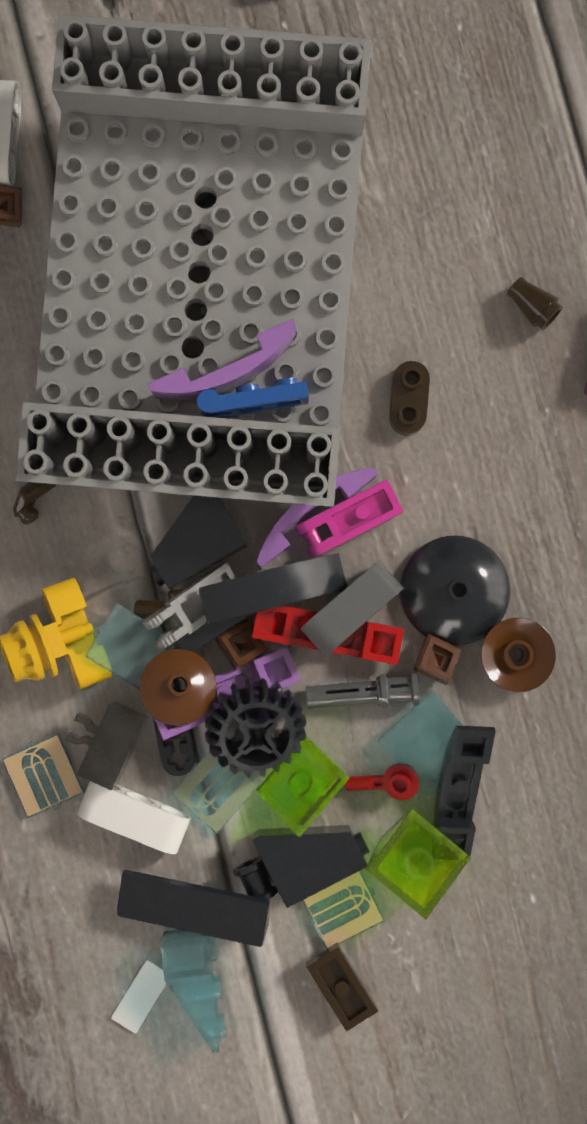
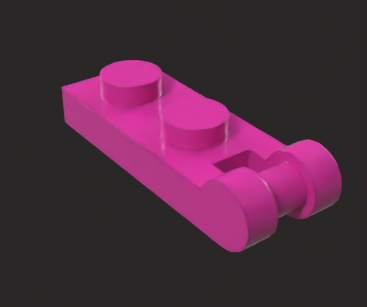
M386 479L298 524L295 528L300 537L304 536L310 547L307 551L311 559H314L402 514L404 510ZM326 524L332 536L323 541L317 528Z

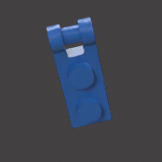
M284 378L275 381V386L259 389L258 384H246L236 387L235 393L219 395L212 389H206L198 395L197 404L204 417L226 418L307 405L309 394L306 381L298 382L297 378Z

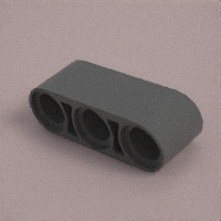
M378 561L305 623L301 630L326 657L404 588L386 567Z

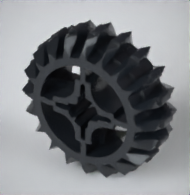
M263 677L259 681L258 686H253L251 680L247 678L244 688L239 689L237 685L232 683L230 686L232 694L228 695L220 692L218 695L219 703H212L209 708L210 716L205 718V728L207 729L205 740L210 744V754L213 757H218V763L222 768L230 765V771L234 775L244 769L245 776L248 779L253 771H259V774L264 778L267 772L266 769L272 768L279 773V763L285 762L291 765L293 760L291 753H300L302 748L300 741L306 740L304 727H306L307 722L305 715L302 714L301 703L298 700H294V695L289 689L282 692L281 684L277 681L268 688L267 681ZM283 717L285 719L283 729L278 737H275L273 730L278 726L277 721ZM235 719L238 728L234 731L235 735L229 739L226 735V730L230 722Z

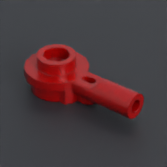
M397 763L387 768L385 774L346 776L345 787L346 791L385 790L389 796L396 800H408L415 796L419 790L420 778L416 770L409 764Z

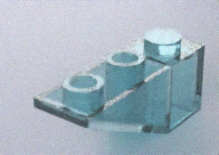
M179 929L164 931L160 941L164 981L212 1052L217 1053L220 1050L221 1038L227 1037L225 1013L218 1012L217 999L223 998L221 976H214L213 961H218L217 939Z

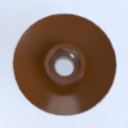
M510 618L503 620L490 629L482 643L481 662L486 675L494 684L511 692H527L539 687L549 678L555 665L556 650L550 634L544 627L530 619ZM514 647L521 650L522 655L518 661H512L509 656L510 650Z
M184 649L164 651L155 656L143 670L139 685L140 697L146 710L158 721L175 726L187 725L200 719L212 705L216 694L215 676L209 664L194 652ZM175 679L184 680L186 683L185 691L176 692L172 688V681Z

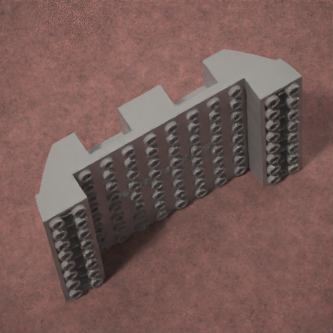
M59 14L52 92L61 110L35 402H23L15 481L334 507L361 147L366 115L372 39ZM209 192L215 195L217 200L211 208L203 209L196 205V198L201 193ZM200 229H207L213 233V240L206 246L196 245L192 240L194 233ZM196 266H204L209 269L210 276L203 283H194L189 278L190 271ZM193 303H201L207 308L205 317L199 321L190 320L186 316L187 308ZM293 319L296 325V336L288 348L271 366L242 385L258 384L260 389L275 386L274 382L279 379L297 378L298 382H307L309 394L307 405L226 418L204 417L198 407L197 399L183 401L156 399L148 386V383L181 368L185 369L191 382L260 351L257 344V334ZM190 340L200 341L204 345L203 353L197 358L191 359L183 354V346L186 342ZM231 389L219 395L235 393L236 389Z

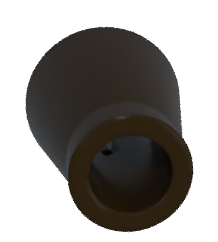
M523 277L517 279L507 292V295L514 300L533 327L539 326L542 330L546 329L563 309L558 303V297L527 282Z

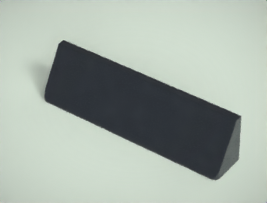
M124 869L117 904V915L119 917L257 947L263 945L269 926V899Z

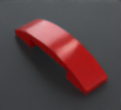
M284 605L256 612L251 638L319 650L301 630V627L318 612ZM366 621L334 649L332 653L398 665L404 628Z

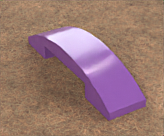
M293 319L257 334V344L260 351L191 382L185 369L181 368L148 383V386L156 399L176 401L195 400L206 389H212L218 394L234 389L262 373L283 354L296 336V325Z
M368 468L336 476L335 492L339 490L347 500L374 480L378 473L374 468ZM293 504L280 517L260 550L257 563L262 569L291 546L283 536V533L310 513L317 505Z
M284 647L252 660L236 671L231 669L216 675V694L213 703H219L218 695L220 692L228 695L232 694L230 689L232 683L237 685L239 689L244 688L247 678L251 680L253 686H258L259 681L263 677L267 681L268 688L276 681L281 684L282 689L300 682L301 679L288 648ZM208 710L195 722L181 726L168 725L155 718L154 720L162 739L166 740L205 722L206 716H210V711Z

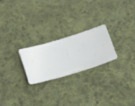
M146 960L111 1019L133 1033H137L171 978V975Z

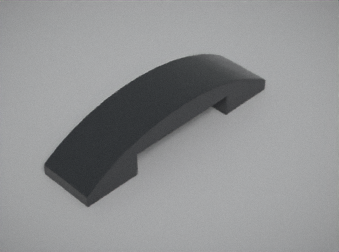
M337 553L200 587L198 590L207 625L341 591L347 588V583L340 556Z
M456 725L450 736L440 770L435 800L432 854L434 858L470 859L476 831L473 814L483 764L490 763L496 733L494 727Z

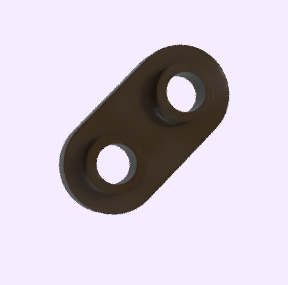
M407 361L399 365L392 378L389 422L395 432L404 436H410L419 432L427 418L430 375L427 368L416 361ZM409 373L415 374L418 377V383L415 385L408 384L405 376ZM406 409L412 410L415 414V419L412 421L404 420L402 411Z

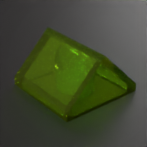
M307 736L306 740L300 741L302 747L300 753H291L293 759L291 765L285 762L279 763V773L272 770L256 789L260 796L295 835L301 837L350 778L343 766Z
M410 809L380 837L365 870L426 920L471 857L415 810Z

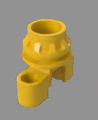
M74 577L41 589L52 624L42 626L38 616L33 614L29 616L30 625H26L24 620L15 622L8 633L0 635V649L15 683L24 679L41 681L45 679V671H48L51 677L58 676L56 659L64 656L79 690L112 678L111 668L102 645L97 646L93 635V626L88 622L84 609L87 605Z

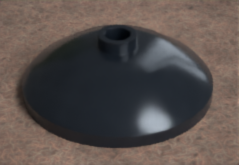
M465 536L440 537L420 547L407 562L400 581L404 588L400 592L401 605L412 626L425 637L430 634L454 646L466 645L483 639L493 626L501 622L510 600L509 577L500 558L484 543ZM456 583H461L465 588V592L461 597H456L452 592L453 585Z

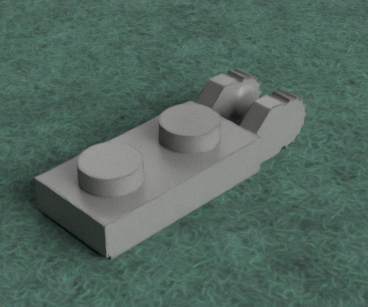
M227 562L221 563L167 601L165 607L157 610L143 621L147 630L158 627L170 616H173L178 626L165 632L156 640L155 643L160 650L170 646L182 636L190 635L206 623L198 588L237 578Z

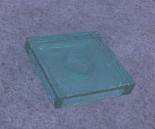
M431 691L420 701V705H415L378 739V742L397 763L409 764L416 770L420 778V788L429 797L437 790L440 770L450 736L456 725H464L438 696Z

